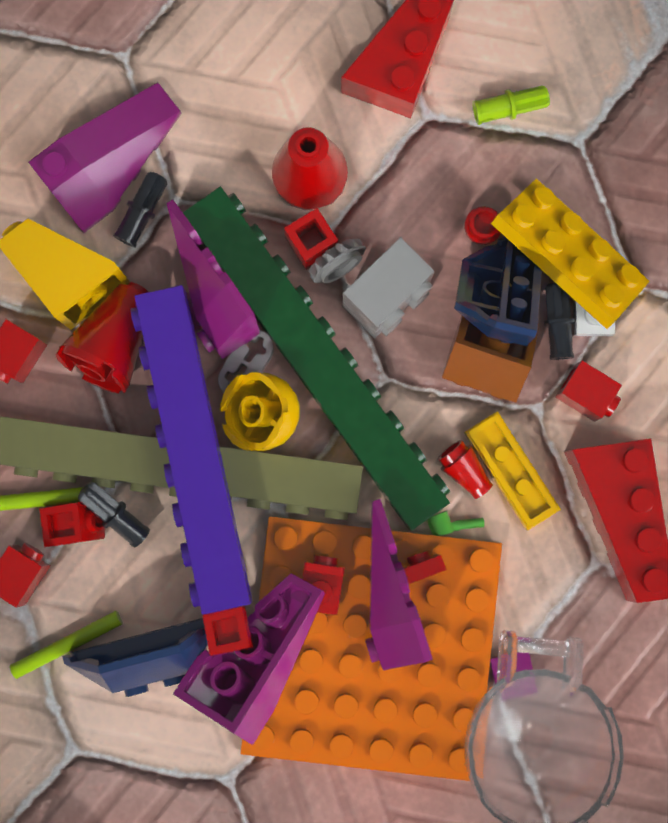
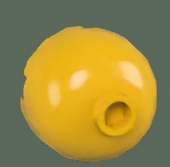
M251 372L247 375L235 377L226 387L220 402V411H225L227 423L222 424L224 433L234 445L243 450L266 451L284 444L296 430L300 419V405L296 393L285 380L270 373Z

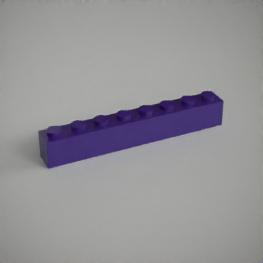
M180 285L134 295L137 307L131 308V317L135 331H142L145 346L139 347V354L143 369H150L153 385L147 386V392L151 408H158L161 424L155 425V430L160 448L166 447L170 463L164 464V473L168 487H175L178 503L172 504V511L176 526H183L186 542L181 543L180 548L185 567L192 566L195 582L189 583V592L193 607L200 606L201 613L204 615L249 605L253 600L187 293L183 286Z

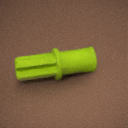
M542 85L516 92H511L510 89H507L502 95L473 100V114L477 125L507 117L510 120H514L518 114L547 108L550 105L549 92Z

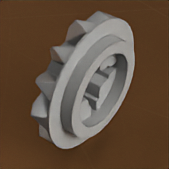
M346 239L341 244L337 243L330 250H326L322 256L316 258L315 263L309 269L313 282L330 283L354 269L362 260V255L366 250L360 239Z

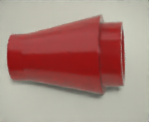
M459 440L438 457V461L442 464L441 470L467 490L474 499L480 498L492 488L493 484L488 479L471 445L466 446L462 440Z

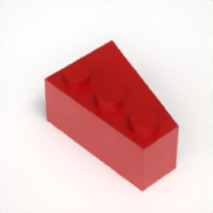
M405 0L341 77V93L411 119L449 21L454 0Z

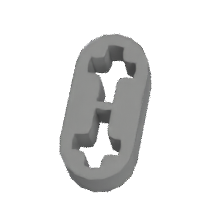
M259 330L260 334L251 340L253 343H256L259 339L264 340L263 348L266 350V353L264 355L257 353L250 363L246 361L250 354V349L246 346L247 344H244L230 354L218 376V384L223 393L230 384L226 379L229 373L236 375L242 365L247 368L243 375L251 372L263 373L274 353L273 342L267 333Z

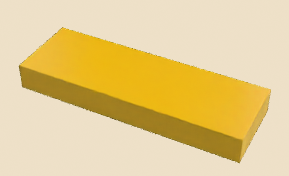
M498 411L464 432L526 530L532 529L561 510Z

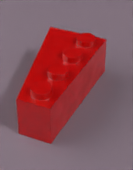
M651 438L572 449L564 452L577 478L580 492L585 497L593 516L592 520L606 547L607 556L626 601L643 603L668 599V538Z

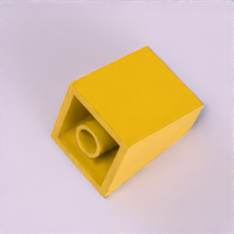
M29 218L23 222L17 221L11 224L2 233L0 249L54 318L70 330L85 320L119 284L128 285L130 282L114 261Z

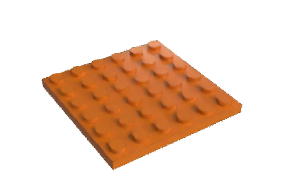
M269 516L259 601L290 573L302 579L304 562H313L314 555L338 558L337 566L345 567L338 615L316 613L275 710L253 745L242 739L241 755L478 782L502 543L391 531L398 552L397 558L401 562L402 567L409 565L407 557L429 550L431 556L441 554L447 570L408 584L409 596L411 601L413 600L414 605H416L433 660L382 670L380 661L371 662L365 639L372 637L369 628L371 528Z

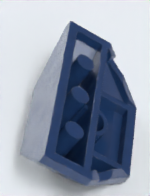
M504 236L498 239L497 244L484 247L462 260L454 309L487 337L498 339L504 343H517L527 346L536 337L538 331L542 270Z
M203 618L77 650L62 657L65 665L111 693L124 691L125 696L130 697L149 691L148 684L163 680L164 687L179 684L195 659L204 650H207L208 643Z

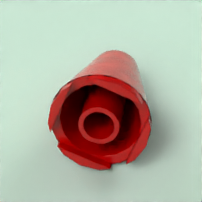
M311 127L297 130L277 152L272 165V178L279 196L290 206L302 210H313L333 204L342 194L347 181L348 167L343 153L321 131Z
M129 282L128 285L119 284L59 347L55 354L57 360L71 372L74 366H76L84 373L82 379L92 385L112 393L119 394L120 390L125 393L130 386L139 354V347H141L143 340L142 331H135L131 317V308L137 307L134 295L148 293V290L134 282Z

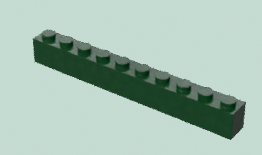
M220 186L184 211L183 214L196 230L204 247H208L222 272L228 274L254 312L255 318L270 336L271 340L409 531L414 530L450 504L446 498V495L450 493L449 488L437 473L432 477L423 466V463L427 461L423 452L415 442L408 445L399 433L404 427L397 416L391 410L387 413L383 411L377 402L381 395L369 379L362 382L354 371L358 367V363L346 347L342 350L338 349L331 339L336 334L328 321L323 316L319 319L314 316L309 309L313 302L301 285L296 288L293 287L286 277L291 272L283 259L278 254L274 257L269 254L264 247L268 240L256 223L252 226L248 225L242 216L246 210L234 193L227 196Z

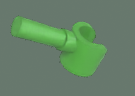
M447 511L434 515L427 520L431 533L435 536L446 535L461 529L484 527L483 518L451 522Z

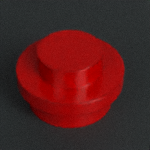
M480 206L470 211L464 223L467 237L479 245H488L495 242L501 233L491 223L499 213L487 206Z

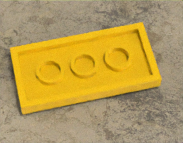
M537 178L504 208L491 223L606 329L621 316L650 282L635 266L631 265Z

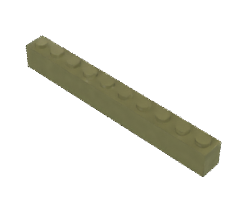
M0 416V465L15 467L14 475L37 478L38 470L53 472L52 480L76 483L77 476L91 477L92 482H95L100 487L115 488L116 481L131 483L130 491L151 494L154 493V486L169 488L164 473V464L170 463L166 447L160 448L157 438ZM220 447L231 500L232 497L247 499L246 507L270 510L271 502L286 504L285 512L309 515L310 508L325 510V518L348 520V513L357 514L363 466ZM175 487L170 488L169 496L177 497Z

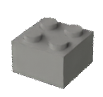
M400 237L343 292L342 307L374 339L381 332L388 336L402 322L401 318L405 314L403 311L408 306L414 310L429 296V291L433 287L430 282L435 271Z

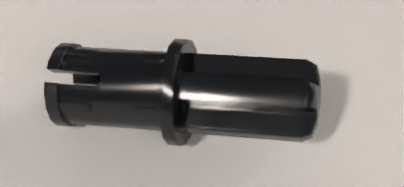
M155 172L147 173L133 201L127 202L129 208L113 237L133 248L137 246V242L149 219H154L156 216L153 211L167 186V180L163 176Z
M550 283L545 288L548 320L544 321V326H548L550 360L574 358L571 325L575 323V319L571 318L570 298L559 285Z
M89 482L78 495L79 501L102 520L103 527H111L134 548L146 539L150 528L125 509L126 503L123 501L118 503L95 482Z

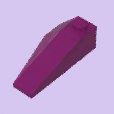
M157 82L59 138L28 163L81 231L85 233L116 209L123 193L132 180L135 181L139 176L141 168L153 150H157L182 113Z
M171 200L166 204L195 316L202 329L196 335L208 353L216 350L220 358L223 359L260 334L255 314L228 274L222 272L209 248L203 249L201 246L202 241L196 230L175 201Z
M381 499L371 502L369 628L372 637L365 639L371 662L380 661L382 670L428 662L433 660L416 605H414L413 600L411 601L409 596L408 581L402 564L397 558L396 544Z
M290 573L255 605V611L247 617L253 647L210 656L209 652L204 650L188 669L173 695L253 745L275 710L325 593Z

